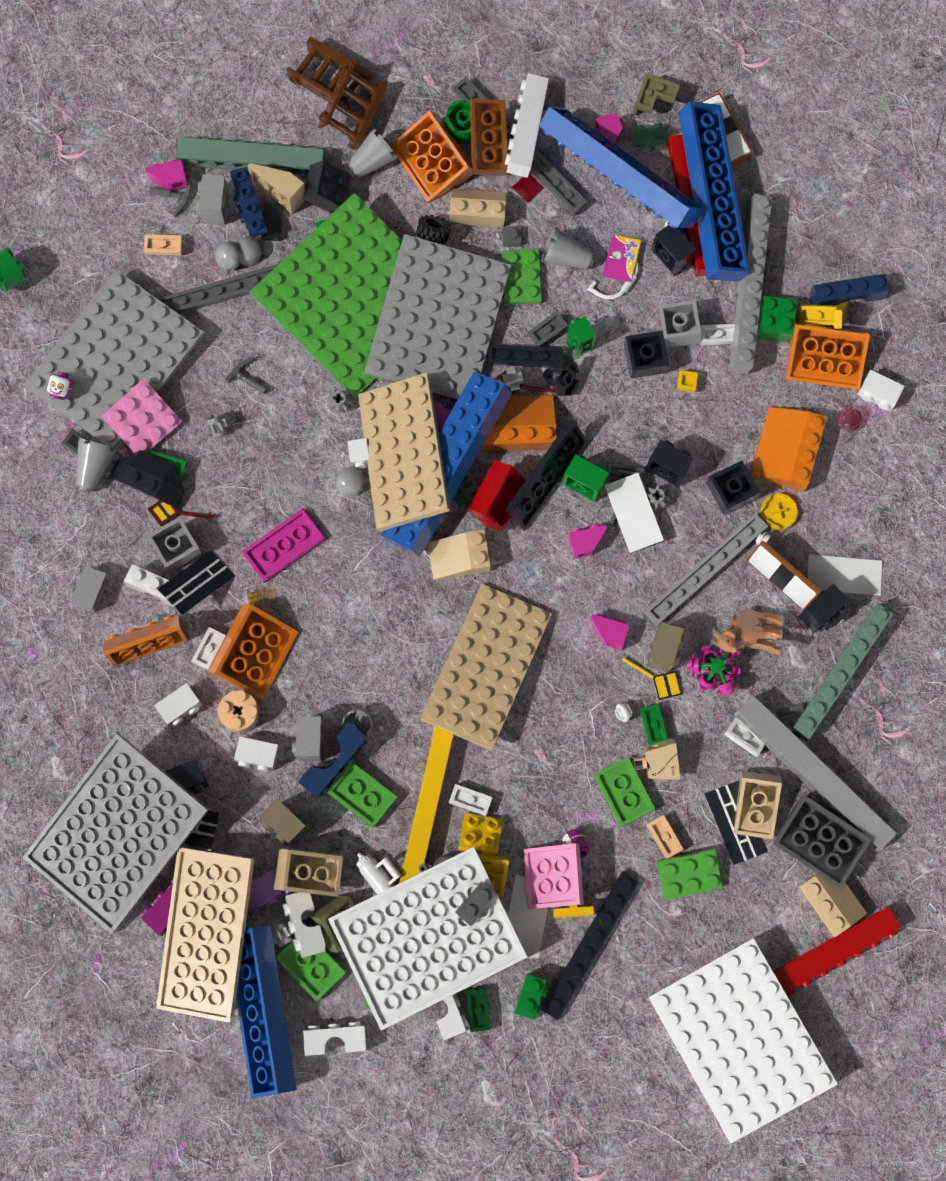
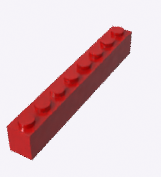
M683 135L669 136L667 149L676 189L693 200ZM696 221L692 228H685L687 240H691L695 245L696 250L692 266L695 277L706 276Z
M885 907L846 929L836 937L828 939L775 969L773 972L788 997L795 993L794 989L801 985L804 988L813 983L812 978L816 976L822 978L829 974L828 969L833 966L837 969L845 965L847 958L852 956L855 959L864 954L863 949L868 946L872 949L880 945L881 942L879 940L886 937L888 940L898 934L897 930L901 926L890 907Z

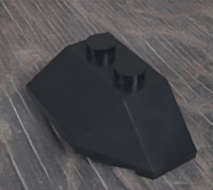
M142 450L118 460L109 477L176 509L185 493L175 466Z

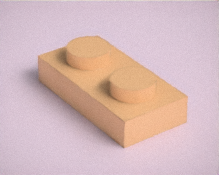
M145 234L144 254L181 256L182 235Z
M664 815L646 825L665 858H670L684 850Z

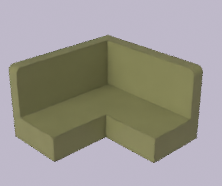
M646 74L634 105L633 115H636L638 110L651 114L656 99L674 104L680 85Z
M339 895V897L334 898L308 917L313 927L320 925L326 951L338 953L342 950L328 919L355 906L350 896Z

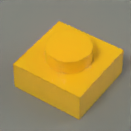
M679 370L676 390L695 393L698 373Z

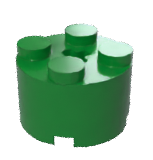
M466 100L453 102L446 112V128L458 144L471 142L470 102Z
M9 247L0 250V288L5 292L27 279L23 272L25 270L19 260L17 262L14 260V254Z

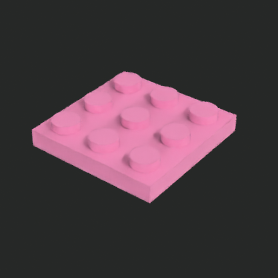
M142 379L101 415L103 420L133 453L139 450L147 453L182 422L145 379Z
M578 843L524 849L528 909L584 904L580 846Z

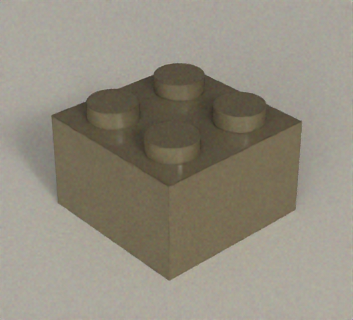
M661 622L648 659V667L668 673L671 668L675 669L680 657V653H677V651L683 646L686 635H682L683 628Z
M277 798L260 815L263 819L261 824L270 833L274 830L277 833L275 837L284 846L289 844L292 847L308 830Z

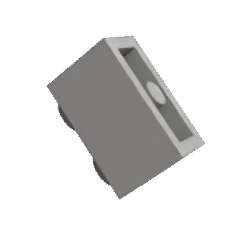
M84 566L83 571L80 570L77 576L78 584L76 588H73L71 591V603L74 606L96 613L109 580L107 573Z

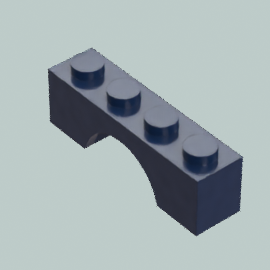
M886 274L816 284L813 285L809 295L812 305H835L850 299H864L866 302L885 299L889 292Z
M349 720L336 736L340 744L338 758L328 766L311 765L299 779L298 783L315 797L319 794L323 796L329 789L328 783L332 778L336 780L343 772L340 770L343 765H349L355 758L353 753L357 749L361 750L367 744L366 738L368 734Z

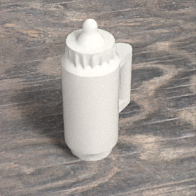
M360 852L357 853L359 871L376 894L396 886L394 882L402 875L388 857H385L378 863L369 854L365 856ZM382 865H384L388 872L391 874V876L393 877L392 880L382 869Z

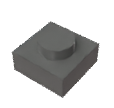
M521 226L503 227V247L521 246Z
M72 428L61 442V445L76 456L78 454L79 438L88 439Z

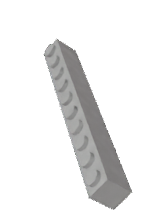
M759 194L753 195L747 208L744 240L750 273L739 281L734 321L735 328L729 371L747 374L754 365L772 197Z
M754 695L748 698L733 715L752 731L773 754L844 822L872 839L868 845L875 852L881 851L897 834L893 830L894 827L888 821H883L879 817L878 811L873 807H869L860 794L854 793L850 789L849 783L844 779H840L831 766H826L821 761L820 755L814 751L812 752L803 739L797 738L790 726L779 721V716L774 711H769L764 706L765 703L762 699Z

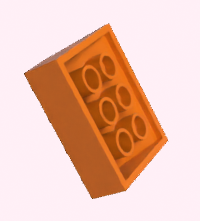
M430 110L390 145V148L429 203L452 190V188L462 184L473 175L472 162L456 139L450 134L440 116Z
M795 322L794 335L789 345L786 380L860 390L870 334L864 331L837 329Z
M553 395L511 396L480 451L548 450L556 439Z
M769 407L750 475L757 479L804 492L810 481L827 417L809 411Z
M243 604L208 673L264 700L298 631L252 604Z
M170 615L165 617L164 621L158 623L156 621L150 622L141 629H130L127 631V634L121 636L119 634L112 635L108 638L109 640L104 641V655L115 667L187 642L188 639L180 617Z

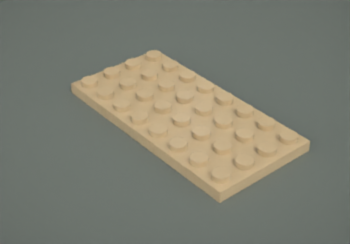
M426 372L358 394L364 438L367 439L369 454L367 463L376 529L380 532L450 511L430 375Z
M481 584L420 720L492 751L552 613Z
M179 847L177 850L156 1009L229 1023L233 1022L254 858Z

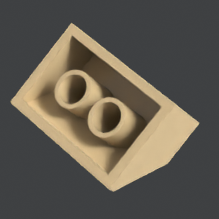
M452 188L449 224L504 227L506 192Z
M816 874L799 885V888L833 937L851 927L867 914L846 882L839 889Z

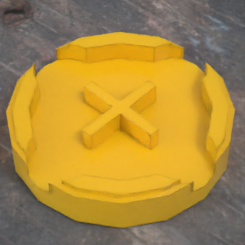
M783 493L768 496L762 502L760 508V518L768 525V528L775 531H783L790 528L798 516L795 501L789 495Z

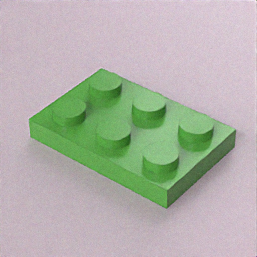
M539 250L502 251V262L511 265L504 288V305L541 304Z
M629 757L593 774L620 828L656 810Z
M353 762L346 766L341 775L327 790L330 796L372 829L397 799L396 795Z
M714 848L656 860L664 900L723 888L716 850Z
M293 941L276 956V960L316 1002L346 974L326 951L301 958L300 951L296 952Z

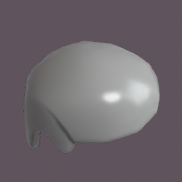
M243 237L238 240L239 246L237 248L242 253L240 265L252 267L258 264L262 254V247L259 241L252 237Z
M224 242L218 245L215 250L216 262L224 270L236 269L240 264L242 253L237 248L239 246L237 242Z
M355 467L343 469L336 479L337 491L340 495L347 498L358 496L365 485V476Z
M355 708L349 711L342 721V728L351 720L366 734H369L373 729V718L364 709Z

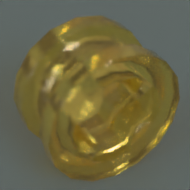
M254 589V592L248 590L249 604L260 606L257 589Z

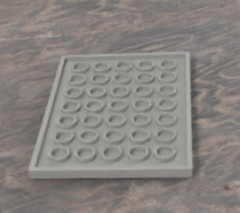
M404 234L364 375L395 383L427 372L430 375L432 394L457 401L473 372L481 374L511 265Z
M115 269L26 381L24 387L102 444L116 448L122 439L103 420L101 415L142 379H145L158 394L204 336V332ZM58 371L68 373L69 378L74 381L71 396L65 398V400L50 397V393L47 392L50 375L57 374Z
M116 733L22 858L108 932L113 934L209 811V808L120 733Z

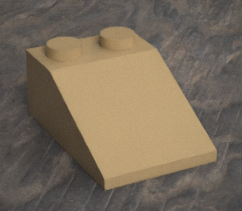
M252 163L248 165L252 183L279 205H282L289 213L293 214L306 201L303 199L305 191L304 181L298 175L294 176L287 171Z
M484 530L465 532L428 543L433 580L490 572V561Z
M741 771L734 834L773 839L782 786L780 776Z
M279 849L274 890L339 897L343 856Z

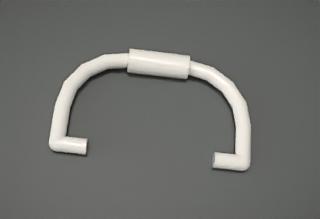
M636 260L631 283L625 282L618 293L605 295L594 289L597 284L595 281L592 282L588 290L603 299L621 297L624 293L628 292L637 279L636 276L639 271L638 261Z

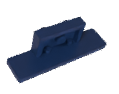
M243 167L230 171L236 191V196L233 197L235 205L241 209V212L238 213L241 224L245 223L250 237L266 234L267 228L248 168Z

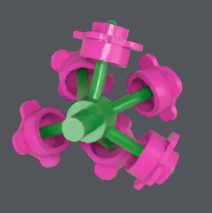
M705 645L701 648L700 656L696 657L695 653L692 654V658L687 661V669L691 671L692 677H694L695 673H700L702 667H711L712 670L711 673L705 672L702 675L698 674L696 676V680L699 681V688L702 691L708 689L716 690L715 673H719L722 682L718 684L720 690L717 691V694L730 695L735 691L734 688L738 686V683L733 681L737 675L741 674V668L737 667L733 660H728L727 663L724 660L725 658L731 659L734 655L739 656V650L737 653L723 651L720 648L722 657L718 658L719 651L717 649H710L709 646Z

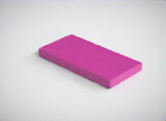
M302 508L241 553L263 583H265L326 538Z

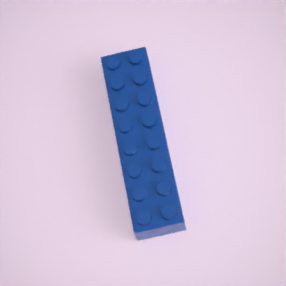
M271 926L246 929L236 1000L251 1097L258 1098L295 1091L297 1088Z

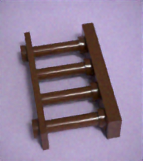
M310 36L307 40V50L309 53L296 71L290 67L287 68L288 79L293 84H299L329 102L341 75L339 73L341 67L352 60ZM314 57L321 58L324 62L311 79L302 75ZM355 63L352 71L368 82H371V71ZM333 65L339 70L328 86L324 88L318 84V81L328 67ZM353 80L348 88L354 92L359 84ZM343 94L339 102L350 109L349 97Z
M354 61L341 67L339 71L341 75L326 109L319 116L320 122L318 124L320 129L330 124L348 136L350 141L347 146L352 150L360 147L388 86L384 81L371 84L352 70L356 63ZM349 78L369 91L368 99H364L346 87ZM342 93L362 106L363 111L360 115L339 102ZM335 109L355 121L357 125L353 131L332 118Z

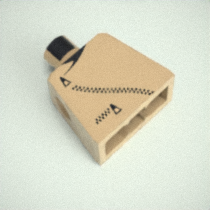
M674 738L645 746V757L634 758L635 770L646 769L650 779H680L677 745Z

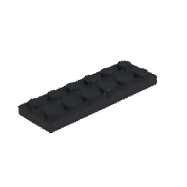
M569 420L562 428L558 437L552 442L545 455L541 457L538 465L531 471L525 483L519 488V491L506 508V511L518 528L524 531L563 478L575 454L579 455L588 443L575 421Z

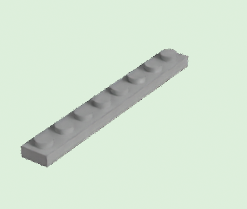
M754 513L647 608L644 613L658 626L755 540L759 534L765 531L768 525Z

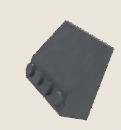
M803 795L790 812L773 845L841 889L872 839Z

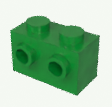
M586 317L572 320L568 328L566 343L570 349L575 351L577 356L593 349L597 334Z
M526 974L514 1014L534 1020L535 1016L539 1017L542 1008L539 1002L541 997L545 998L548 986L545 985L546 980Z

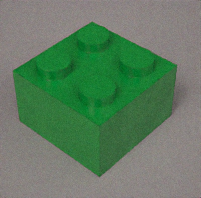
M761 295L757 338L790 343L794 335L797 300Z
M575 454L564 473L562 485L596 502L606 484L609 472L601 465L590 463V460L585 456L580 455L579 457Z

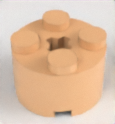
M241 690L234 691L223 697L218 705V715L223 725L229 731L246 733L256 726L259 719V707L254 698L248 693ZM236 710H241L242 715L236 714Z

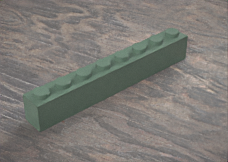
M191 136L178 137L176 160H181L183 166L235 170L243 167L248 168V165L252 163L300 176H308L310 165L325 159L324 149L318 147L304 148L299 145L284 146L282 144L268 145L263 142H233L227 139L212 140L206 137L198 139Z
M878 603L871 609L792 726L793 734L805 742L811 738L893 616L892 612Z

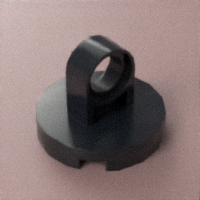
M562 359L557 363L556 367L547 368L543 372V378L548 385L553 386L558 396H571L576 391L579 380H576V373H579V368L574 360Z

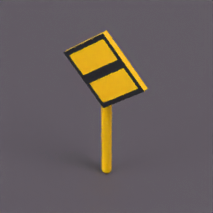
M622 659L630 666L653 679L658 700L682 695L676 671L654 676L630 660Z

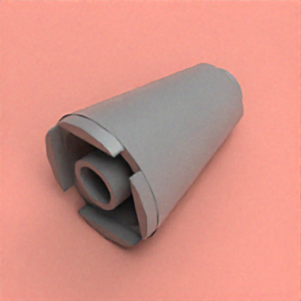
M375 129L369 133L347 164L348 169L346 171L352 178L357 177L360 179L397 158L396 154L394 156L390 154L393 150L380 134L375 136Z
M554 227L545 245V252L547 253H543L541 262L545 264L587 269L588 266H592L594 256H592L593 252Z
M79 438L76 485H80V490L90 492L91 489L95 490L113 458L116 448Z

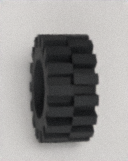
M421 216L418 221L416 234L420 239L445 244L449 238L451 224H449V221H445L444 218L440 219V216Z

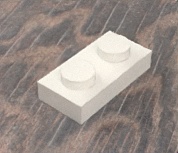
M735 324L700 325L701 346L732 344Z
M209 627L191 662L209 670L226 635Z
M737 718L732 721L724 734L755 757L759 755L765 745Z
M455 784L449 804L486 816L492 797Z

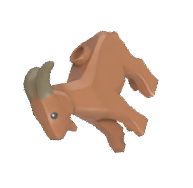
M747 608L737 612L736 619H732L731 630L720 633L718 626L713 628L714 636H712L711 642L726 652L737 653L738 649L746 646L753 649L767 650L779 655L780 646H776V643L765 639L776 641L777 638L782 639L784 617L769 612L760 613Z

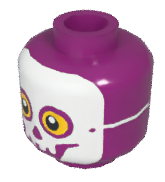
M58 371L57 374L50 375L47 392L50 393V397L65 400V398L71 396L74 381L69 378L68 373Z
M571 829L562 839L563 845L579 844L580 859L587 856L590 851L591 845L583 830Z

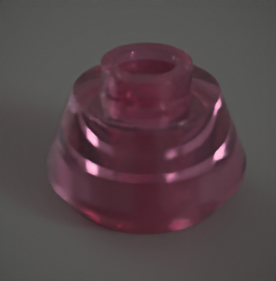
M856 407L844 409L838 414L837 422L847 432H854L861 424V413Z

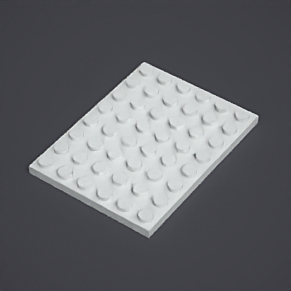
M474 847L328 919L380 1030L527 958L497 895L471 925L467 924L455 913L481 881L496 893Z
M754 938L649 997L730 1144L838 1085Z

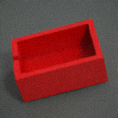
M494 460L468 510L485 527L503 532L511 518L506 508L526 480L512 465Z

